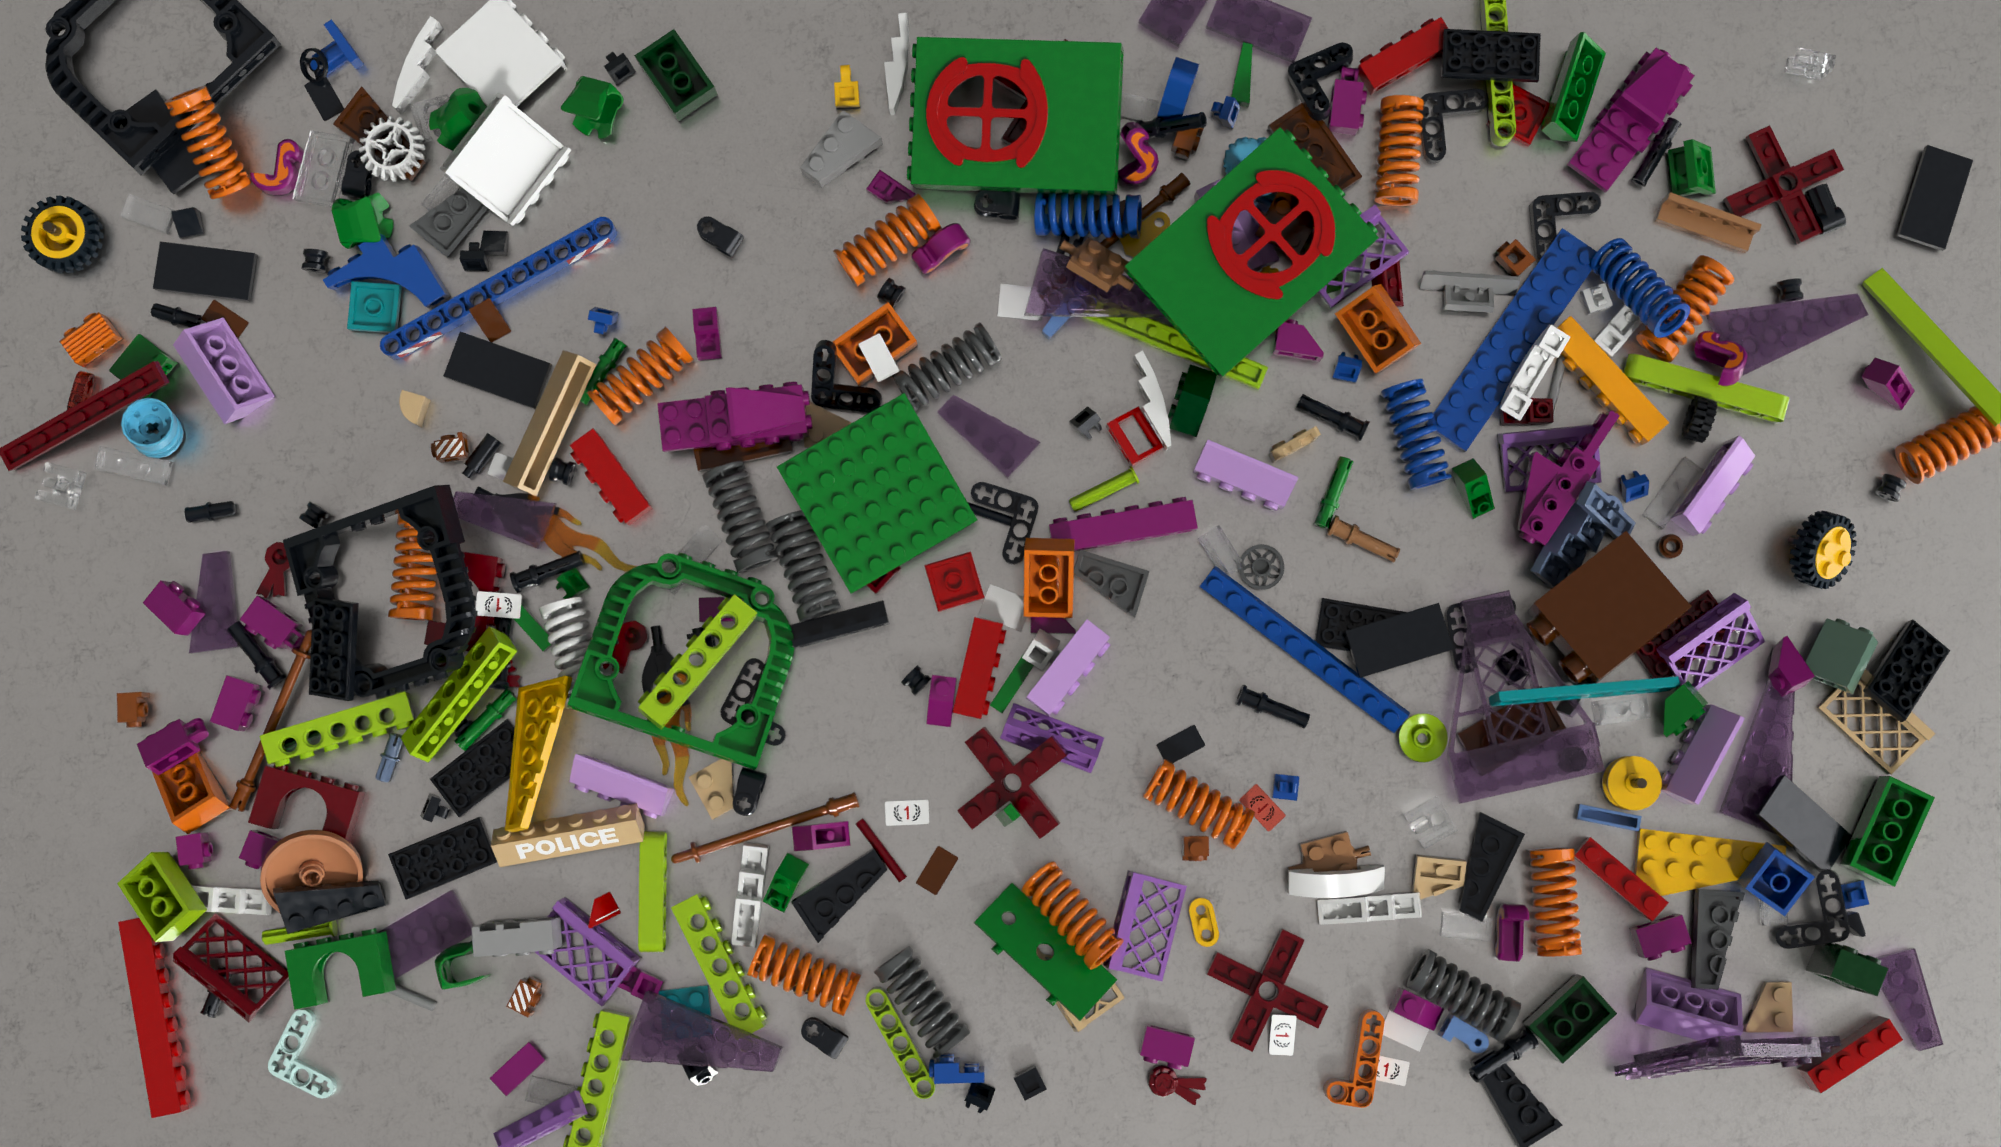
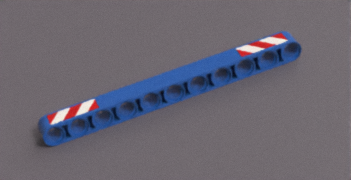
M607 217L596 218L385 335L380 341L381 351L388 357L396 360L409 355L472 320L474 317L469 309L475 306L473 300L477 295H483V301L490 298L495 306L612 242L617 236L615 225ZM609 225L610 231L607 234H599L602 226ZM582 237H589V242L586 246H578V241ZM560 249H568V254L564 258L557 257ZM541 260H546V267L542 270H537V263ZM519 272H525L524 280L516 282L515 276ZM499 283H504V290L501 293H495V286ZM458 306L462 307V313L457 317H453V309ZM436 318H440V326L438 328L432 329V321ZM419 330V337L416 340H410L411 332ZM392 342H398V348L395 352H389V346Z

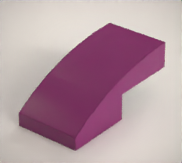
M717 307L692 309L698 361L722 358Z
M617 964L611 977L619 976L624 969ZM634 966L618 987L630 992L635 997L653 1004L663 981Z
M528 1042L490 1077V1080L507 1096L536 1070L545 1059Z

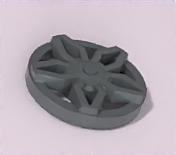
M1264 544L1254 545L1248 548L1241 556L1239 573L1242 580L1249 587L1257 590H1266L1272 588L1281 580L1284 574V561L1281 554L1275 548ZM1255 549H1267L1269 551L1261 557V554ZM1251 551L1257 556L1256 560L1252 559ZM1273 552V556L1269 561L1266 556ZM1248 555L1249 561L1252 564H1247L1243 567L1244 559ZM1276 556L1280 563V569L1275 565H1271L1274 563ZM1252 568V573H1244V570ZM1271 569H1274L1279 575L1271 574ZM1256 575L1254 578L1255 584L1251 583L1246 576L1252 577ZM1267 576H1269L1270 578H1276V580L1273 583L1265 585L1267 582ZM1258 577H1263L1261 586H1259Z

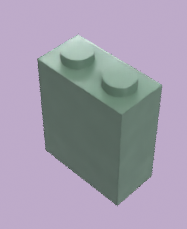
M1827 618L1806 660V664L1815 676L1813 680L1853 695L1878 641L1873 636V632L1864 627L1855 629L1842 619L1836 618L1833 621Z

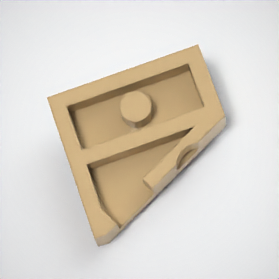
M810 402V405H806L807 415L811 414L813 429H809V437H804V447L809 448L851 424V422Z
M1317 426L1308 431L1303 429L1294 434V439L1286 443L1283 440L1273 445V451L1268 456L1272 463L1314 442L1321 433Z
M719 759L689 776L692 785L712 820L733 809L734 785L732 762Z
M1416 855L1412 893L1420 892L1421 900L1432 895L1443 894L1449 889L1454 890L1464 886L1466 860Z
M1764 982L1759 992V998L1754 1002L1751 1009L1752 1014L1747 1024L1743 1026V1032H1793L1792 982Z

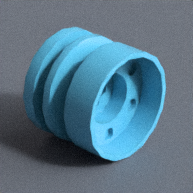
M153 398L140 399L129 405L123 413L121 421L123 434L143 455L151 458L166 457L175 452L182 443L184 435L182 423L162 401ZM155 429H156L157 431H159L157 434L152 433V432H153Z

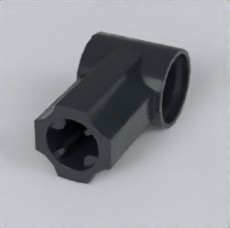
M1827 183L1818 185L1805 192L1822 231L1820 235L1845 227L1846 218L1844 212L1840 207H1836Z

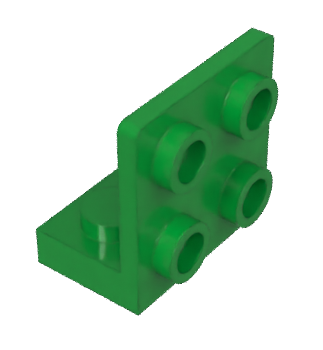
M138 334L109 371L121 380L151 362L159 361L167 376L176 366L177 362L143 335ZM153 393L145 396L144 398H150Z

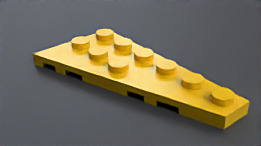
M561 676L518 688L505 831L517 832L529 828L573 679L572 677Z
M1639 829L1637 832L1634 874L1660 896L1736 881L1765 843ZM1771 844L1786 855V846Z

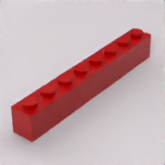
M140 918L120 921L118 925L151 1118L180 1113L189 1109L191 1098L189 1091L185 1088L186 1070L181 1065L182 1046L177 1041L176 1035L178 1022L176 1017H173L172 1007L174 999L172 993L169 992L167 983L170 976L163 960L165 958V948L161 942L153 940Z

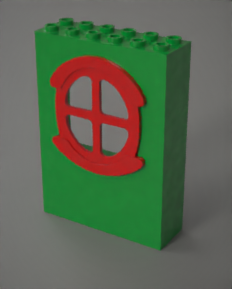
M917 37V44L913 43L912 57L916 58V68L911 70V82L915 83V92L910 94V106L914 108V115L909 119V131L913 132V138L908 143V156L912 157L911 166L907 167V180H910L911 185L916 189L989 190L1017 193L1042 192L1043 194L1054 192L1055 194L1068 193L1070 195H1075L1076 193L1088 195L1092 193L1098 196L1101 194H1106L1107 196L1117 194L1124 60L1122 43ZM975 76H982L984 78L983 105L980 108L950 107L948 105L950 94L959 84ZM996 76L1012 81L1023 91L1028 102L1025 109H1001L992 106L993 79ZM950 116L980 117L982 119L981 147L973 149L958 141L950 132L947 119ZM993 118H1023L1027 121L1026 129L1012 144L997 150L990 147L991 121Z
M1281 127L1124 266L1126 274L1220 379L1379 238L1376 235L1378 230L1369 221L1365 223L1360 217L1362 213L1354 203L1348 204L1343 198L1345 193L1336 184L1332 186L1327 180L1329 176L1321 166L1316 168L1310 161L1313 159L1310 153L1305 148L1300 150L1294 143L1296 138L1288 129L1283 131ZM1283 192L1294 195L1298 199V205L1276 224H1271L1254 205V200L1264 194ZM1246 210L1264 229L1265 233L1249 249L1239 255L1233 249L1232 230L1239 213ZM1308 211L1313 217L1314 235L1307 252L1304 255H1299L1282 237L1281 232L1302 212ZM1270 241H1274L1292 261L1290 268L1276 273L1256 272L1247 265L1248 260Z

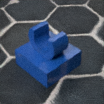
M1226 96L1224 104L1214 102L1211 111L1215 112L1214 116L1219 117L1224 127L1233 129L1241 106L1236 98Z
M598 307L589 310L588 320L596 322L594 333L604 334V332H607L608 325L617 322L618 312Z
M1342 352L1338 356L1333 370V378L1357 382L1362 367V360L1356 354L1354 358L1345 356V352Z
M1633 471V478L1628 480L1625 475H1621V496L1625 503L1648 495L1649 479L1646 474L1639 475L1637 471Z
M1274 774L1272 798L1297 801L1299 776Z
M1864 880L1841 884L1846 909L1869 905Z

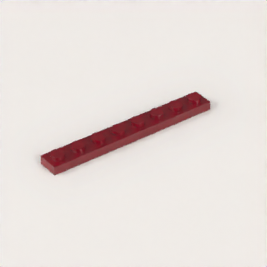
M153 361L0 448V456L8 471H13L170 382L159 361Z

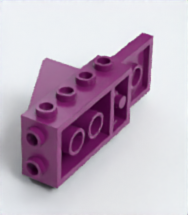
M1655 48L1651 53L1645 52L1638 61V64L1641 65L1636 72L1632 70L1623 81L1627 85L1622 91L1618 89L1609 100L1612 102V105L1608 110L1604 107L1595 119L1599 122L1567 163L1569 167L1605 193L1638 151L1642 153L1651 142L1648 140V137L1652 132L1654 134L1658 133L1665 123L1663 120L1666 113L1670 116L1679 105L1676 102L1680 95L1684 97L1693 86L1690 81L1695 75L1691 73L1686 65L1678 64L1671 59V55L1665 50Z
M797 382L783 383V387L775 388L771 384L761 385L758 390H749L748 387L726 388V393L724 390L711 391V395H707L705 398L657 403L663 452L705 447L728 450L731 449V446L741 445L743 448L753 447L755 443L765 442L766 445L780 443L779 440L787 439L790 442L804 440V437H809V429H813L811 414L807 415L806 405H810L809 393L804 391L802 384L798 385Z
M1612 410L1600 413L1592 424L1595 427L1592 434H1586L1581 440L1579 447L1582 449L1580 450L1577 447L1564 449L1557 459V462L1560 463L1559 466L1538 452L1531 453L1517 528L1521 532L1519 537L1530 544H1534L1536 541L1540 545L1546 546L1576 501L1580 491L1599 466L1600 462L1594 459L1593 455L1620 415Z

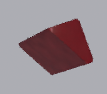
M1380 259L1370 262V269L1372 270L1380 266ZM1399 260L1371 281L1372 287L1382 284L1396 307H1403Z

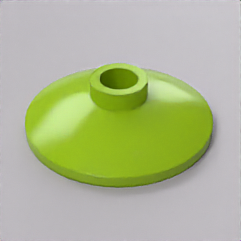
M1416 714L1409 717L1402 724L1399 731V744L1404 754L1410 759L1417 762H1430L1441 756L1446 749L1448 742L1447 730L1444 724L1435 716ZM1420 733L1426 737L1423 743H1420L1417 739Z

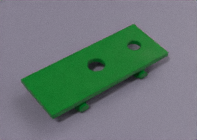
M1013 883L974 922L996 943L991 948L993 952L999 955L1002 951H1005L1050 993V996L1046 999L1048 1003L1054 1006L1059 1001L1079 1021L1083 1019L1117 981L1102 965L1090 970L1084 963L1085 955H1077L1075 953V946H1070L1066 943L1067 936L1059 935L1058 926H1052L1049 923V916H1043L1040 908L1034 906L1032 901ZM1006 912L1012 913L1015 916V923L1006 925L1002 921V914ZM1047 944L1051 946L1053 957L1050 960L1045 961L1037 956L1036 949L1039 945Z

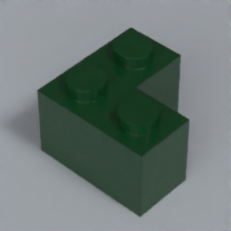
M1190 364L1187 373L1182 372L1174 397L1178 402L1177 405H1171L1168 418L1172 419L1170 429L1197 437L1217 377L1213 371Z

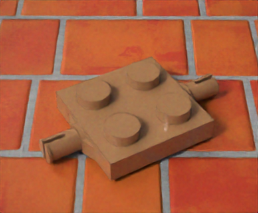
M1089 237L1078 247H1075L1066 240L1062 242L1059 249L1072 255L1066 268L1106 292L1116 284L1123 286L1128 291L1132 289L1135 282L1123 276L1124 266L1129 261L1122 258L1119 254L1112 252Z
M1344 831L1299 843L1302 852V864L1288 867V870L1313 869L1314 872L1358 870L1357 859L1371 856L1368 845L1354 849L1348 832Z

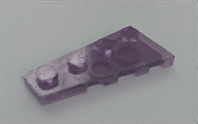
M952 395L937 411V414L1007 478L1041 443L955 395Z
M456 491L453 498L459 519L537 549L541 548L557 504Z
M221 551L203 554L196 600L200 603V608L206 614L192 630L189 649L191 654L240 647L227 631L231 625L237 622L230 552Z
M1909 948L1876 957L1881 960L1880 965L1889 968L1881 990L1915 1049L1922 1051L1943 1045L1916 949Z

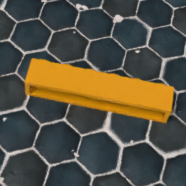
M1569 316L1557 327V329L1570 336L1569 341L1561 352V355L1565 358L1563 361L1565 367L1571 372L1574 371L1580 377L1579 381L1583 387L1593 391L1597 402L1601 406L1607 407L1610 411L1612 410L1620 415L1616 422L1628 429V435L1634 442L1641 445L1649 442L1669 424V421L1572 316Z

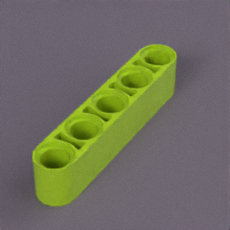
M644 831L643 842H640L638 948L639 952H665L666 831Z
M882 987L872 988L867 993L865 1000L869 1011L914 1094L920 1099L930 1098L935 1091L934 1078L929 1077V1069L887 991ZM875 992L881 993L884 997V1002L881 1005H874L870 1000L871 994ZM884 1015H893L896 1020L895 1025L892 1027L885 1026L882 1022ZM898 1036L905 1037L908 1042L907 1046L903 1049H899L894 1045V1039ZM910 1058H915L919 1062V1068L914 1071L909 1070L906 1067V1061ZM922 1080L928 1081L931 1084V1089L928 1092H921L917 1087L918 1082Z

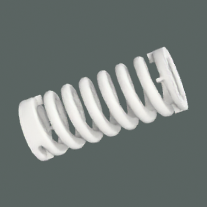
M582 597L560 600L539 608L543 620L550 619L545 623L544 628L548 632H553L548 636V642L556 645L551 649V654L554 657H560L554 663L555 668L563 670L558 674V677L568 676L573 678L565 703L566 709H570L567 708V704L578 674L574 673L579 672L583 660H572L584 656L588 646L567 648L591 640L592 633L565 636L588 627V620L567 624L560 623L586 613L585 608L569 610L572 606H576V608L582 607Z

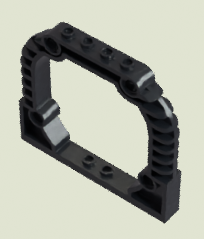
M70 0L63 8L58 9L46 24V33L50 37L46 47L47 56L45 63L48 80L55 93L142 176L181 139L182 134L190 131L196 125L192 124L178 129L175 123L200 109L176 115L161 128L156 122H137L125 110L119 109L110 112L82 86L75 76L72 56L84 44V29L116 0ZM200 0L216 15L213 21L214 27L222 38L227 41L226 56L231 61V64L212 82L204 85L211 96L210 101H213L215 106L281 45L275 35L238 0ZM228 24H233L231 28L225 30ZM65 30L62 35H59L60 31ZM127 122L124 128L119 129L122 123Z
M434 485L283 540L297 596L305 597L306 604L304 606L309 612V624H312L313 598L335 599L333 587L338 583L339 576L333 564L340 546L339 534L350 530L352 532L367 529V524L378 525L385 523V518L399 513L402 520L418 531L417 542L423 550H430L445 602L446 624L442 639L428 644L424 650L423 658L390 669L380 663L363 665L356 658L354 692L357 696L368 697L375 695L376 699L391 696L390 691L395 690V693L410 690L409 685L414 684V687L429 684L428 679L433 678L434 681L448 678L449 672L460 669L464 663L463 652L469 647L467 644L472 634L475 633L476 627L474 626L478 611H476L475 607L476 596L473 595L471 588L473 586L472 581H469L468 577L469 570L464 562L465 555L460 547V544L464 543L465 539L450 485Z

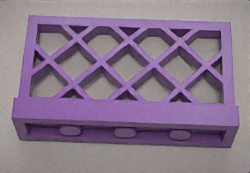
M1376 205L1363 212L1360 217L1365 223L1369 221L1374 226L1380 224L1384 229V238H1378L1375 241L1383 243L1382 253H1368L1366 249L1360 255L1363 257L1362 268L1347 266L1344 269L1342 282L1330 281L1328 285L1342 286L1340 295L1334 299H1331L1327 294V285L1318 292L1330 308L1409 254V250L1380 215L1381 211ZM1385 245H1396L1401 252L1395 256L1384 255ZM1366 257L1380 259V266L1375 270L1365 269ZM1346 272L1361 273L1360 281L1355 284L1345 282Z
M1591 424L1499 433L1498 443L1501 445L1504 492L1524 490L1526 473L1518 466L1526 456L1529 458V452L1535 445H1541L1547 450L1544 457L1547 458L1552 454L1558 459L1559 456L1553 450L1559 443H1565L1570 448H1578L1584 436L1589 433L1592 434L1595 427ZM1577 441L1574 446L1570 443V442ZM1545 444H1553V445L1549 448V447H1547ZM1524 446H1529L1526 451L1522 448ZM1516 447L1523 453L1515 464L1508 459L1507 448ZM1598 448L1595 454L1593 455V458L1600 462V454ZM1600 464L1594 472L1595 478H1590L1588 482H1602ZM1516 469L1525 478L1519 485L1510 486L1509 476Z
M1733 593L1656 648L1659 655L1665 659L1673 676H1679V687L1686 683L1688 674L1696 675V678L1692 685L1696 690H1699L1765 642L1749 611L1751 606L1748 600ZM1743 614L1745 618L1742 627L1734 626L1736 618ZM1725 628L1722 641L1714 640L1716 633ZM1732 630L1740 631L1737 643L1729 642ZM1747 632H1752L1756 639L1749 644H1743ZM1705 642L1703 655L1695 654L1696 647ZM1713 644L1721 645L1717 657L1709 656ZM1727 646L1735 647L1733 655L1729 658H1724ZM1685 656L1686 661L1683 669L1677 668L1675 662ZM1693 658L1701 659L1698 671L1690 670ZM1708 660L1716 661L1714 668L1710 672H1704Z
M1128 870L1113 926L1115 930L1113 936L1115 939L1120 937L1124 941L1117 951L1104 962L1103 966L1108 969L1163 981L1187 886ZM1144 880L1153 882L1157 889L1155 893L1148 897H1145L1142 892ZM1158 884L1165 885V886L1160 889V887H1159ZM1171 887L1179 889L1177 899L1168 903L1163 892ZM1160 895L1166 906L1154 913L1148 901ZM1145 903L1151 915L1139 921L1135 913L1137 908ZM1168 910L1172 916L1171 923L1162 927L1156 916ZM1154 919L1160 930L1147 936L1142 925ZM1139 927L1145 939L1133 946L1129 939L1130 933ZM1162 933L1166 940L1165 947L1156 951L1150 940ZM1148 943L1153 954L1141 960L1136 949ZM1133 951L1139 963L1131 968L1122 966L1124 956ZM1155 957L1160 964L1157 975L1149 973L1144 965ZM1141 966L1143 971L1137 970V968Z
M564 897L556 902L548 917H555L557 915L564 920L565 930H561V934L566 935L567 947L554 949V953L551 956L549 954L540 955L539 951L535 953L600 1006H604L632 967L641 958L600 924L589 929L590 916ZM570 933H580L583 936L584 945L572 946ZM597 947L602 951L603 960L591 962L589 948ZM584 949L586 962L574 964L573 950ZM568 951L569 964L561 965L557 961L556 952ZM617 963L624 970L619 976L610 977L608 964ZM603 964L605 978L593 979L592 965ZM587 966L588 980L577 978L575 967ZM606 981L607 992L603 998L595 992V982Z

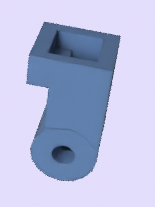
M1450 1013L1437 1034L1451 1042L1453 1037H1456L1464 1043L1467 1049L1474 1053H1483L1489 1046V1039L1483 1032Z

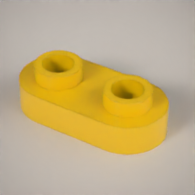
M1196 898L1191 901L1188 908L1194 938L1201 946L1210 947L1219 939V930L1213 905L1205 898ZM1199 905L1205 907L1203 914H1197L1196 908ZM1208 929L1210 931L1209 938L1202 937L1203 930Z

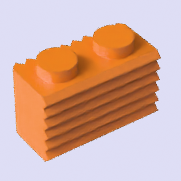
M99 312L86 316L82 325L78 328L73 327L64 333V338L59 341L74 362L82 367L87 366L95 358H98L99 355H102L110 347L122 340V337L109 319Z

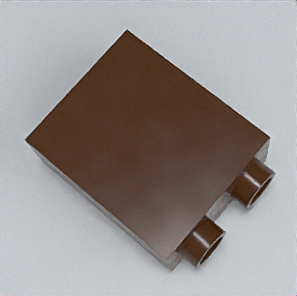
M1625 531L1534 602L1528 611L1533 619L1527 623V627L1540 644L1547 646L1553 641L1565 657L1559 661V665L1571 681L1579 684L1585 679L1588 684H1594L1601 681L1667 629L1692 606L1630 534Z

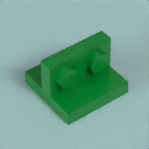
M1691 139L1683 141L1684 146L1668 150L1672 193L1682 197L1697 193L1706 196L1716 194L1710 146Z

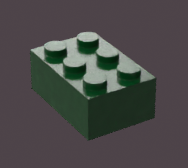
M675 29L634 55L638 64L678 121L718 95L714 85Z
M1827 943L1825 945H1815L1806 971L1850 990L1878 996L1889 968L1880 965L1881 960L1869 955L1860 954L1854 948L1836 943Z
M1576 974L1523 1024L1535 1035L1551 1056L1563 1064L1617 1013L1584 976Z

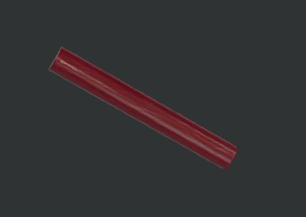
M862 818L856 823V826L900 883L907 876Z

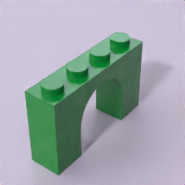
M374 928L361 931L362 936L354 937L353 932L338 935L339 940L331 941V937L317 939L316 945L309 946L308 941L293 944L294 949L286 950L285 957L294 1010L328 1003L324 981V967L329 957L335 952L344 953L355 962L359 972L363 997L396 990L387 932L377 933V929Z

